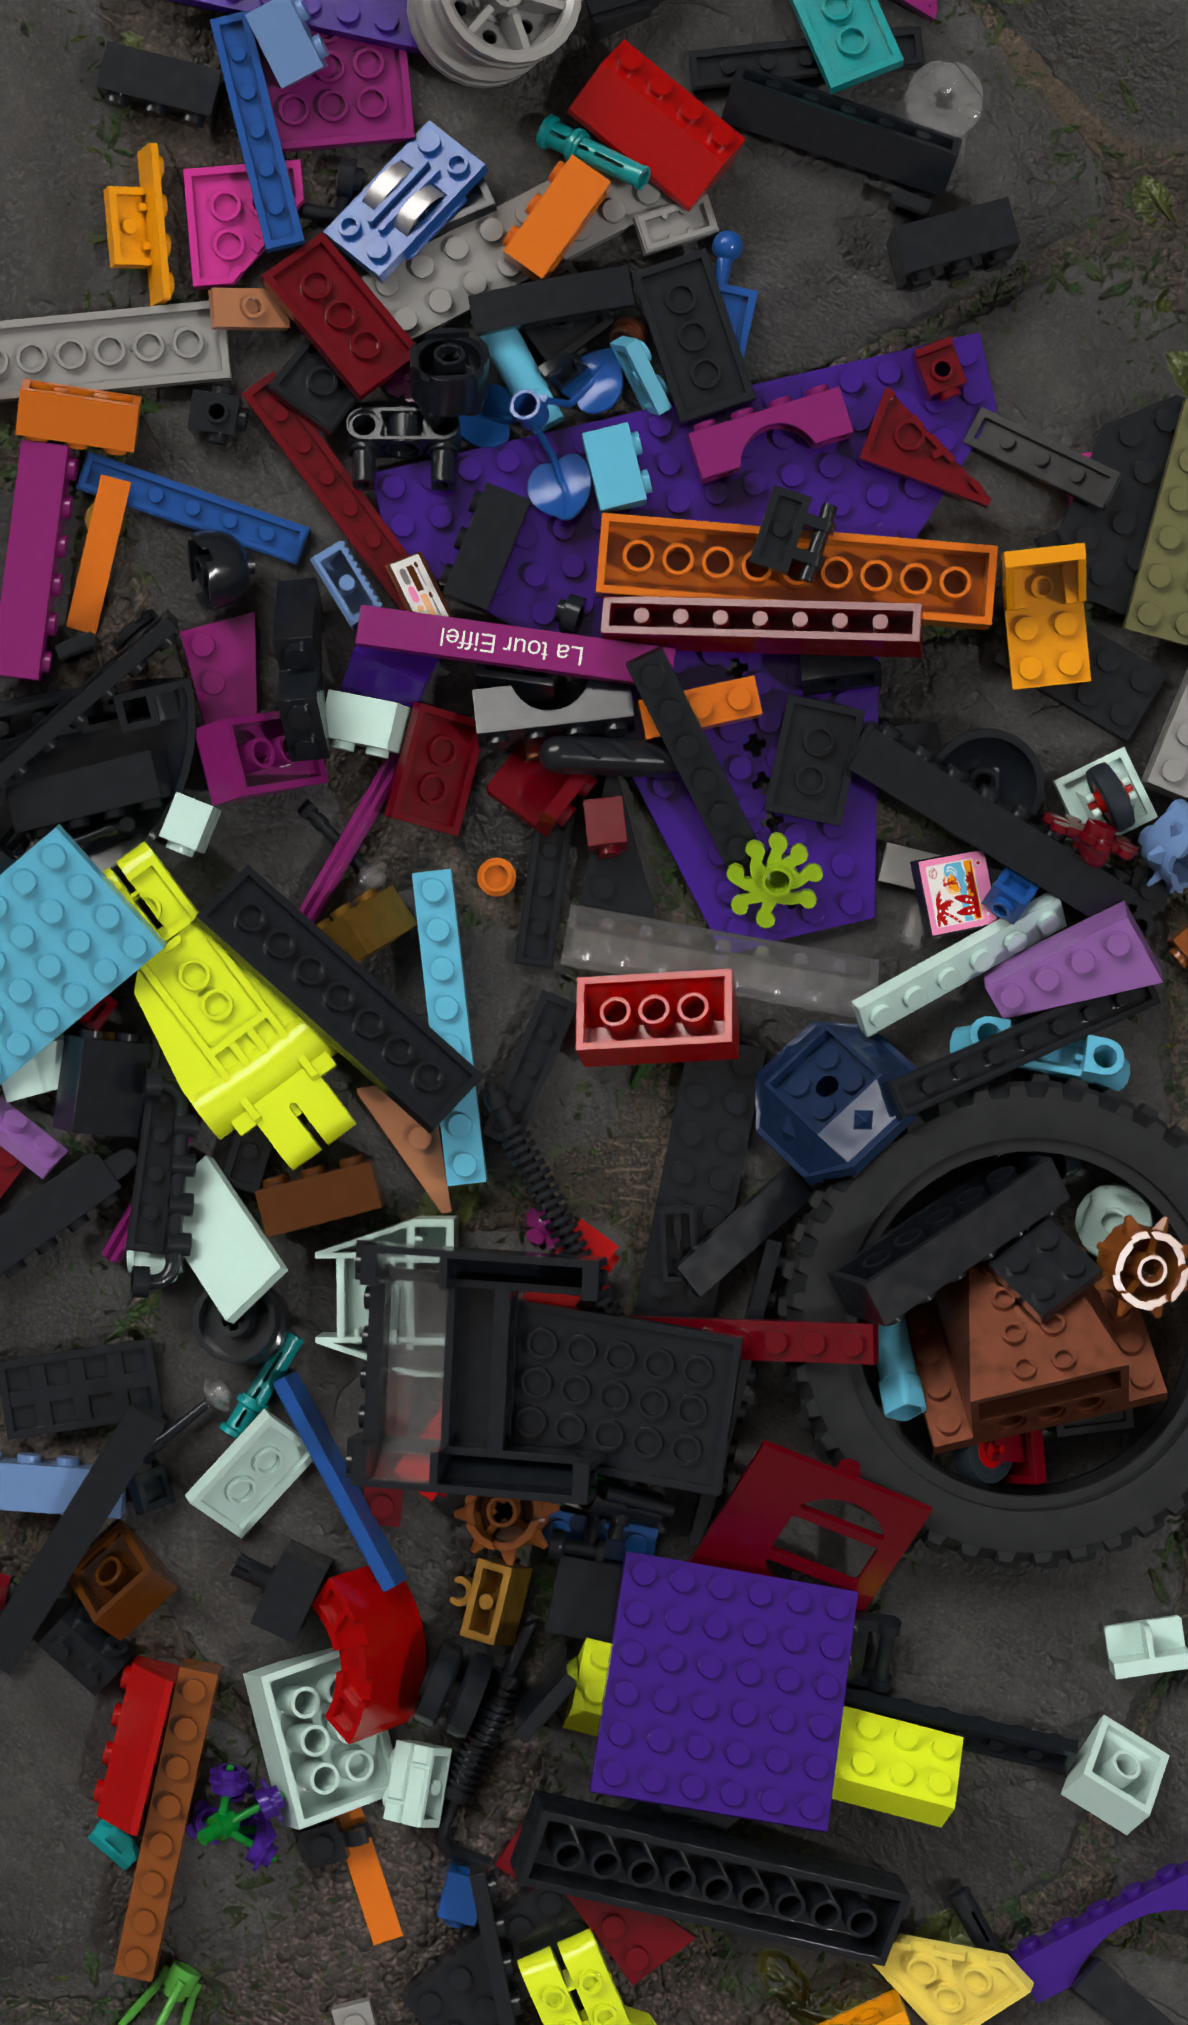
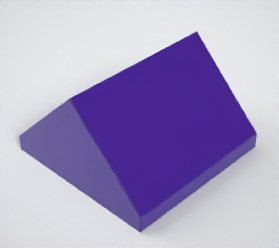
M356 646L348 664L340 691L396 702L412 708L413 702H421L440 658Z

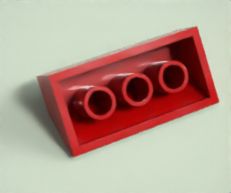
M625 39L600 64L567 111L570 116L610 149L642 165L649 166L651 168L649 181L687 212L698 203L731 167L746 141V138Z
M733 969L577 977L576 1052L583 1066L601 1067L739 1059V1018Z
M139 1655L133 1661L132 1666L125 1665L120 1688L126 1689L123 1704L116 1703L111 1720V1726L117 1727L114 1742L107 1741L102 1758V1764L108 1765L105 1780L98 1779L93 1796V1802L99 1803L96 1816L134 1836L138 1835L148 1815L180 1667L177 1664Z

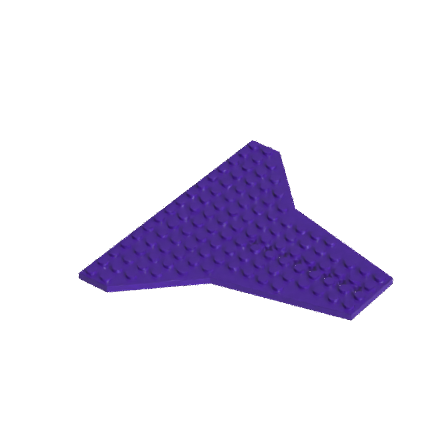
M974 333L953 338V345L967 383L960 389V396L939 403L938 398L926 400L910 358L914 350L926 346L922 345L754 384L752 387L756 396L755 401L680 425L674 404L672 403V408L660 416L650 414L646 409L544 434L558 460L567 454L574 453L587 463L582 443V433L626 422L629 424L630 432L638 431L643 454L637 455L640 471L647 469L652 493L646 494V505L614 512L613 514L761 526L773 487L776 485L812 497L807 513L819 516L823 503L837 506L838 509L834 519L837 525L834 532L916 539L944 492L858 461L884 389L888 387L896 393V397L903 405L924 423V427L930 434L935 435L953 454L960 466L973 448L963 441L981 407L995 413L997 406L980 333ZM938 364L935 366V372L938 376L945 377L949 374V369L946 365ZM828 384L829 389L840 386L854 431L851 438L813 450L803 438L793 432L786 430L766 431L753 438L745 447L741 456L739 473L701 485L687 441L688 433L694 432V425L711 419H715L717 424L732 420V413L753 407L754 413L769 408L768 403L784 396H791L792 401L806 397L808 389L819 385ZM983 425L975 438L977 440L982 433ZM533 435L507 441L496 448L482 447L460 452L458 457L455 458L454 487L450 491L442 492L431 488V459L375 472L374 489L380 515L409 555L422 551L435 580L440 582L446 564L454 565L459 550L454 548V544L462 526L468 528L474 515L468 512L476 489L483 492L486 482L530 499L527 488L531 473L537 466L551 463L538 437ZM593 483L585 507L571 520L563 521L545 514L531 501L530 510L489 610L490 615L511 626L560 632V623L554 621L555 612L560 599L567 600L572 593L587 598L584 616L576 635L602 638L600 632L603 598H595L602 516H600ZM802 527V529L804 530H812L806 527ZM675 651L673 669L683 690L734 680V675H727L725 670L731 666V660L738 659L740 664L747 665L748 671L742 673V678L755 676L763 712L762 716L757 719L706 729L704 732L757 839L764 844L765 854L762 861L765 864L772 849L768 839L773 833H771L769 827L762 828L761 820H764L767 816V811H763L766 795H762L760 789H753L752 782L758 780V773H765L766 778L771 776L788 694L865 710L861 730L862 735L871 720L878 724L879 686L804 696L798 654ZM581 678L585 686H587L589 679ZM631 685L635 730L628 731L623 736L612 738L645 739L637 706L638 700H642V697L636 685ZM750 735H756L757 740H764L765 747L760 749V756L753 757L751 751H744L743 744L749 742ZM855 772L852 773L841 827L774 813L775 816H781L783 819V823L779 824L777 829L788 840V846L784 854H790L792 845L796 843L803 844L807 847L808 858L803 864L796 866L798 872L808 863H816L821 866L823 877L818 882L808 881L803 886L792 889V891L803 888L813 890L817 896L816 905L813 908L806 909L799 903L795 904V908L788 909V905L777 903L772 910L776 920L771 928H763L757 924L756 914L762 902L748 905L747 913L743 915H737L732 911V898L748 891L736 886L728 879L726 874L727 867L683 779L632 777L722 953L875 918L877 786ZM750 862L742 865L745 871L744 876H751Z

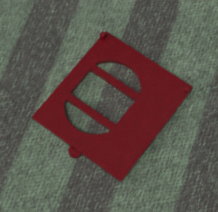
M764 1440L688 1562L777 1577L768 1566L767 1559H770L845 1590L857 1591L856 1611L864 1612L932 1513V1506L859 1478L861 1466L856 1460L843 1459L838 1463L837 1468H834ZM821 1499H836L853 1503L875 1517L883 1530V1534H878L805 1505V1503ZM792 1516H797L875 1547L876 1550L859 1575L851 1577L775 1547L773 1544Z

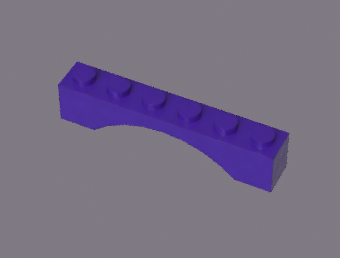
M1188 1860L1179 1865L1175 1863L1168 1864L1155 1873L1156 1877L1144 1883L1141 1881L1133 1882L1121 1890V1895L1109 1901L1107 1899L1098 1900L1086 1908V1913L1074 1919L1072 1917L1063 1918L1052 1925L1051 1931L1039 1937L1038 1935H1030L1018 1942L1017 1948L1012 1950L1011 1953L1017 1965L1034 1982L1031 1993L1037 2004L1071 1987L1081 1966L1092 1950L1110 1933L1127 1922L1157 1912L1188 1910Z

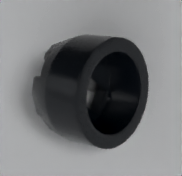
M1048 1154V1157L1052 1158L1061 1179L1076 1174L1083 1164L1078 1158L1063 1154Z

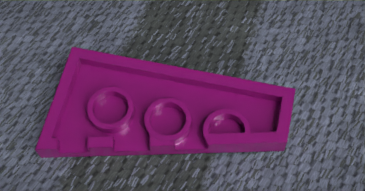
M256 612L180 632L205 725L223 718L258 714Z

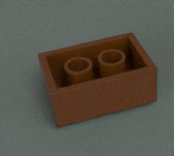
M364 1153L342 1158L339 1160L340 1167L328 1170L327 1164L322 1163L301 1170L302 1177L290 1180L289 1174L284 1173L263 1180V1187L255 1191V1196L266 1237L382 1208L386 1204V1199L375 1158L366 1160Z

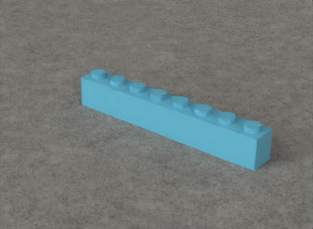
M452 869L412 873L429 1027L475 1067ZM476 1085L440 1123L447 1186L481 1183L488 1180Z

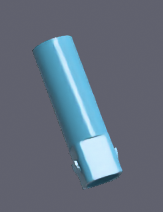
M517 328L480 337L487 344L489 356L512 397L521 390L529 389L536 392L539 397L542 394H547L549 397L554 398L548 388V383L542 372L538 369L536 361ZM547 405L549 419L542 427L543 432L564 421V416L559 406Z
M904 1318L891 1326L878 1324L879 1363H877V1369L880 1379L878 1385L884 1415L887 1418L898 1421H908L925 1412L927 1407L921 1379L916 1371L906 1319Z

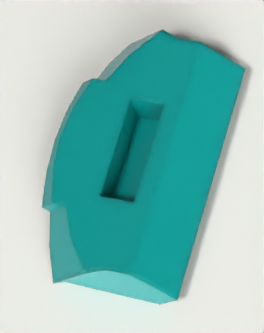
M103 1819L99 1821L95 1829L87 1837L124 1871L133 1862L137 1861L140 1849L135 1843L136 1841L128 1833Z

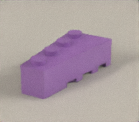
M1125 901L1022 950L984 972L985 988L1003 1019L1163 983L1160 965Z

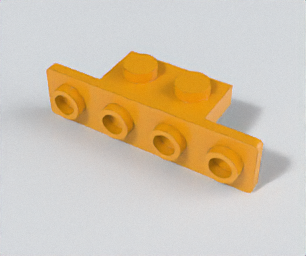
M148 143L137 153L140 187L108 186L103 192L110 268L147 269L150 306H158L171 300L174 292V277L169 272L168 256L171 251V239L169 234L165 232L164 220L167 215L168 203L166 196L162 194L161 179L164 174V160L159 155L158 144Z

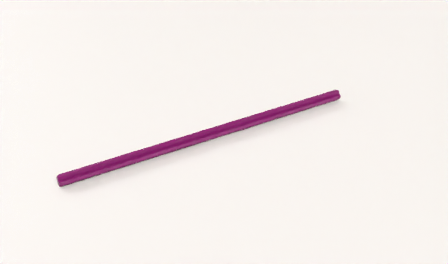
M389 752L388 759H385L300 906L299 910L314 924L319 919L351 863L354 854L358 851L389 797L400 754ZM190 1102V1114H197L199 1116L200 1126L203 1119ZM131 1203L102 1252V1255L107 1260L116 1264L122 1262L127 1253L125 1247Z

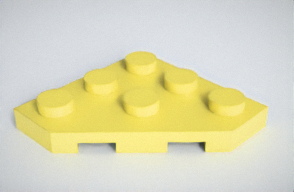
M901 1933L895 1937L885 1966L872 1964L928 2025H981L1029 1994L1034 1985V1982L1008 1954Z

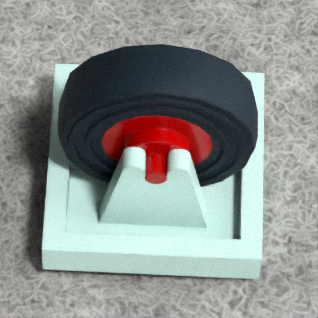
M1125 747L1052 781L1066 813L1081 819V824H1086L1088 818H1093L1117 829L1116 835H1122L1158 817Z

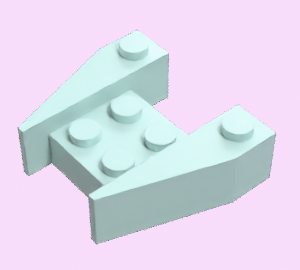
M417 1216L315 1252V1259L336 1258L337 1332H322L315 1337V1343L367 1360V1349L362 1347V1333L365 1325H368L369 1310L364 1308V1293L366 1287L370 1285H360V1280L355 1279L357 1240L388 1242L389 1245L432 1248L459 1247V1216ZM390 1253L392 1260L396 1264L418 1266V1258H440ZM399 1279L395 1286L394 1345L398 1348L445 1351L446 1333H419V1279ZM395 1366L393 1368L415 1377L444 1376V1369Z

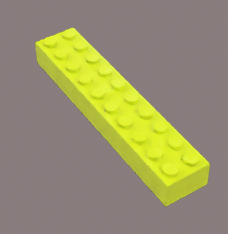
M586 1637L577 1657L578 1685L569 1694L563 1728L597 1737L611 1647L610 1643ZM844 1706L832 1799L942 1828L955 1809L964 1737Z

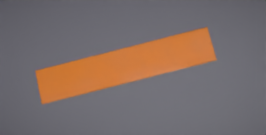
M102 474L100 476L66 627L83 632L91 631L95 635L97 633L131 482Z
M362 1807L332 1818H339L342 1828L366 1821ZM370 1837L368 1838L369 1843L357 1847H348L350 1856L346 1859L373 1945H377L401 1937L403 1933L372 1838Z

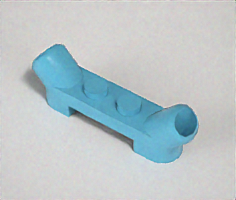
M984 1016L977 1019L972 1025L956 1027L950 1039V1053L1011 1027V1020ZM1088 1035L1085 1040L1080 1039L1014 1069L1036 1074H1048L1049 1076L1062 1079L1076 1078L1085 1080L1103 1091L1106 1088L1120 1091L1128 1083L1130 1076V1064L1124 1058L1121 1046L1114 1040Z

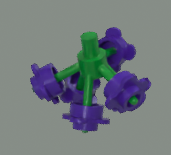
M226 1763L220 1764L219 1767L210 1768L209 1774L211 1776L209 1777V1782L212 1783L211 1790L221 1797L220 1806L217 1808L208 1806L204 1800L195 1802L192 1806L194 1814L191 1823L186 1828L187 1836L192 1839L197 1838L203 1846L208 1844L216 1845L231 1837L246 1846L249 1852L245 1860L254 1865L252 1868L253 1872H256L261 1865L268 1868L271 1862L277 1860L276 1853L279 1849L277 1845L273 1844L278 1835L275 1834L269 1819L277 1816L280 1822L284 1821L280 1813V1809L286 1806L283 1800L284 1793L279 1792L276 1785L268 1788L264 1778L260 1779L263 1787L256 1790V1784L249 1780V1774L241 1766ZM246 1793L253 1794L257 1802L237 1814L228 1808L230 1801L239 1802L244 1799Z

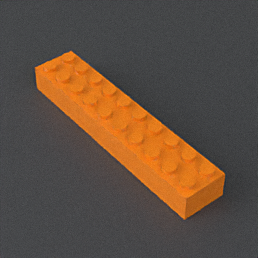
M602 513L595 598L611 595L920 603L923 608L924 625L987 630L992 625L998 546L834 532L833 536L828 537L822 555L826 558L823 568L817 571L814 583L810 584L798 579L802 564L791 561L787 575L749 563L760 526ZM802 529L796 547L808 550L813 530Z

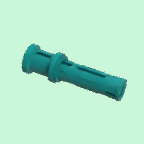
M550 114L547 116L538 130L536 144L541 149L546 150L550 148L564 155L566 161L573 154L584 163L633 186L639 191L648 183L651 175V168L649 166L642 165L615 150L591 140L586 130L582 128L573 129L561 123L556 115ZM601 158H605V159H607V160H609V161H611V162H613V163H615V164H617V165H619V166H621V167H623V168L617 167V166H615V165H613V164H611V163H609V162H607V161H605V160H603V159H601Z
M291 1331L289 1332L285 1346L274 1358L263 1363L248 1391L239 1393L236 1398L238 1404L228 1421L222 1422L219 1426L221 1430L237 1439L264 1409L268 1410L269 1405L267 1402L275 1390L273 1382L285 1375L299 1348L304 1344V1339Z

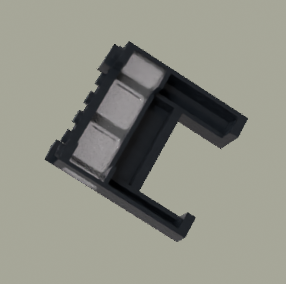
M357 1240L355 1279L360 1280V1285L370 1286L366 1287L364 1293V1308L369 1310L368 1325H365L362 1333V1347L367 1349L366 1365L362 1366L360 1374V1386L362 1389H365V1404L360 1406L358 1414V1424L360 1428H363V1433L358 1432L347 1438L346 1478H351L350 1485L588 1505L596 1497L597 1489L589 1488L590 1486L596 1487L598 1472L593 1469L603 1462L605 1452L512 1445L519 1291L579 1295L581 1296V1301L597 1302L613 1293L612 1286H604L607 1283V1269H601L608 1265L607 1257Z

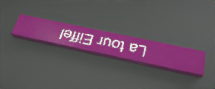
M361 605L355 642L357 647L635 685L626 667V662L659 647ZM663 647L673 667L676 649Z

